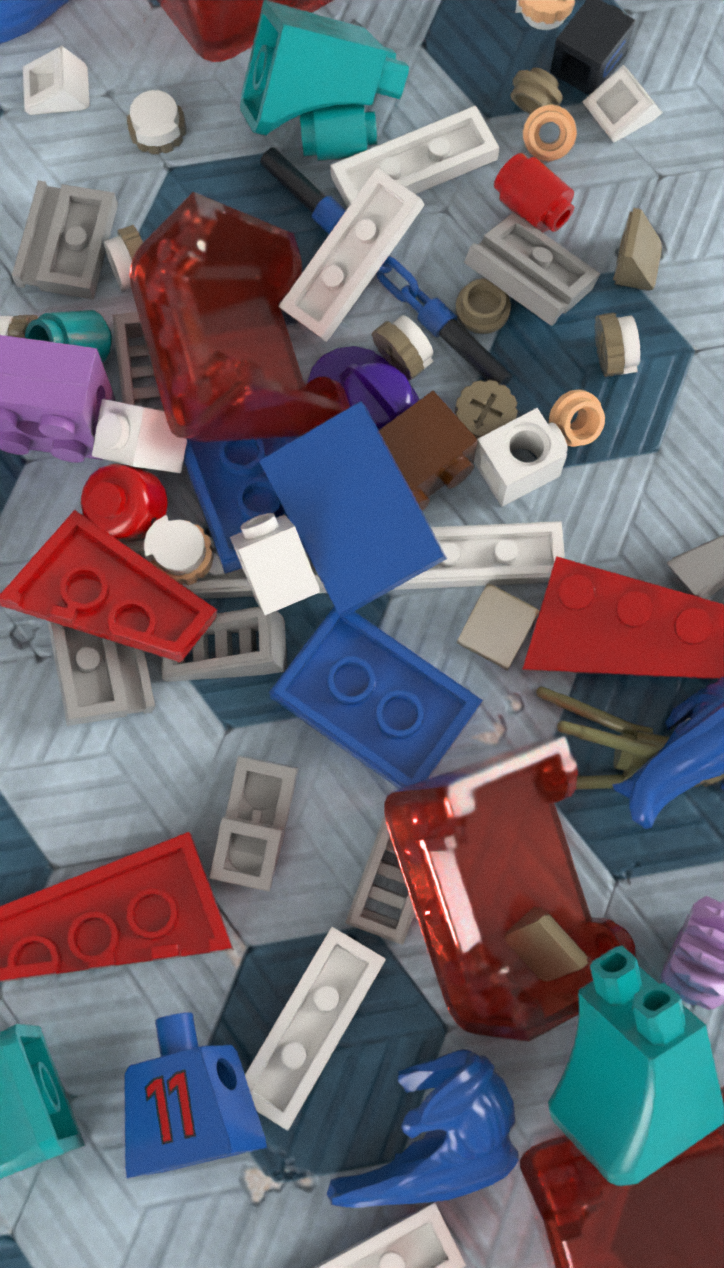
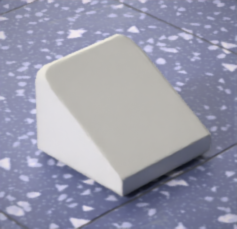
M60 46L23 66L24 110L29 115L72 112L89 108L87 65L65 47Z
M624 64L583 101V104L613 142L647 125L662 114L659 107Z

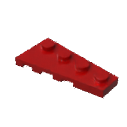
M556 556L522 670L719 680L721 677H724V604Z
M190 832L0 906V983L234 950Z

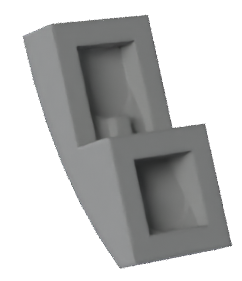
M238 756L226 815L221 819L209 879L264 891L271 890L296 785L298 767Z

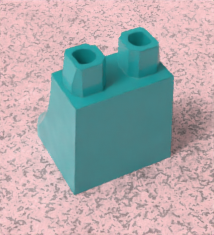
M264 0L242 88L240 111L253 133L267 136L285 122L319 108L347 104L371 106L376 93L400 99L408 77L409 66L403 61L396 60V53L391 48L383 47L366 28Z
M617 946L592 961L590 969L593 981L578 991L579 1016L574 1045L563 1075L548 1101V1107L552 1121L604 1178L614 1185L625 1186L639 1183L723 1125L724 1104L706 1024L682 1004L681 996L666 983L659 984L638 966L636 957L623 946Z
M14 1024L0 1032V1180L85 1146L41 1027L37 1025Z

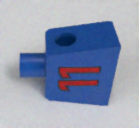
M193 1012L177 1013L156 1019L155 1025L160 1057L129 1065L124 1074L125 1170L127 1179L169 1172L267 1148L265 1135L237 1050L232 1045L198 1047Z

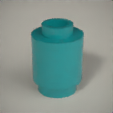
M334 105L300 115L303 157L317 156V161L346 159L366 151L369 145H377L375 111L365 112L364 105Z
M94 310L44 313L38 319L31 321L25 331L26 339L97 348L102 364L106 361L112 345V334L105 319Z

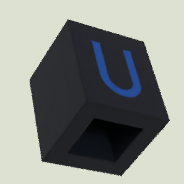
M586 0L556 39L550 73L589 96L612 75L627 55L636 20L624 14L618 7L609 5L602 0Z

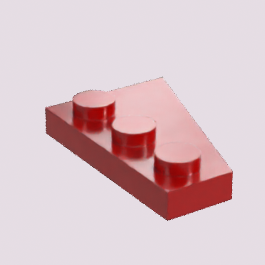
M76 510L68 516L0 594V606L177 662H181L217 618L216 608L112 535L100 529Z

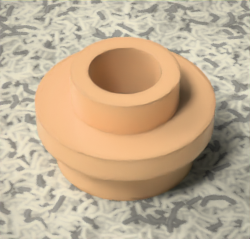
M549 104L538 107L528 116L523 127V140L526 148L534 157L543 161H554L564 157L572 149L577 135V128L572 115L558 105ZM547 122L556 123L560 131L558 138L550 143L542 141L539 137L540 128Z
M578 389L563 394L555 402L550 412L549 423L553 422L559 427L567 446L576 447L593 442L601 434L605 424V415L599 400L593 394ZM578 411L576 420L570 424L573 415Z

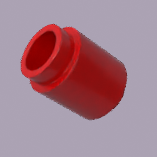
M523 153L514 155L505 163L495 178L494 188L500 193V201L512 212L543 233L549 229L552 232L559 230L569 220L574 211V205L571 204L574 190L536 157L527 158Z

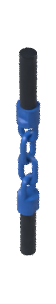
M275 147L268 149L261 157V165L312 213L311 218L329 235L346 212V209L332 196L326 197ZM388 256L376 273L379 282L398 300L412 306L419 313L417 320L436 338L441 337L486 381L493 380L497 381L499 385L506 386L513 375L457 322L458 317L438 297L430 299L418 288L415 277L395 258ZM392 267L410 284L402 287L401 291L384 275L391 272ZM415 297H417L423 304H425V306H423L422 304H420V303L415 299Z

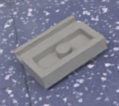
M38 180L12 272V278L16 287L25 288L26 284L38 286L40 291L94 299L106 253L104 241L110 238L118 207L115 193L64 184L61 185V188L47 186L46 181Z
M514 212L486 233L482 242L472 244L464 261L466 265L551 326L556 323L562 313L565 315L593 289L600 275L595 269Z
M48 621L67 726L126 717L127 714L143 712L144 714L153 712L155 701L144 651Z

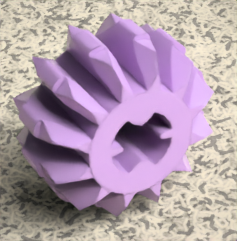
M705 896L693 904L690 913L687 914L681 929L678 931L661 973L662 983H666L681 996L682 1001L692 1006H701L707 1010H713L724 1002V900L720 902L709 896Z

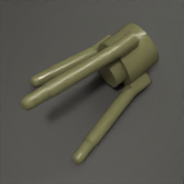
M539 687L536 690L539 698L621 733L619 736L584 725L560 721L557 724L559 732L614 748V768L624 770L623 775L554 777L549 782L552 789L613 788L612 784L621 783L629 779L652 756L661 750L670 738L654 734L651 727L630 723L546 687Z

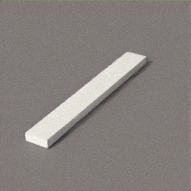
M562 521L431 527L448 559L393 590L486 586L488 583L492 585L548 583L556 556L565 559ZM209 537L214 556L211 569L204 578H198L196 583L189 586L183 584V586L201 599L254 596L243 568L224 574L212 538ZM144 540L133 542L120 541L146 559ZM305 551L309 564L317 581L318 587L320 589L319 593H327L307 552Z

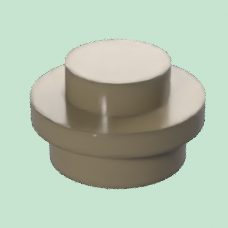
M543 69L520 70L513 79L515 88L511 93V99L519 108L529 114L538 107L549 104L559 106L562 102V94L557 88L559 86L558 81L553 75Z
M485 278L474 280L466 285L459 292L455 305V312L459 322L469 331L479 334L492 333L503 327L509 318L511 309L508 294Z

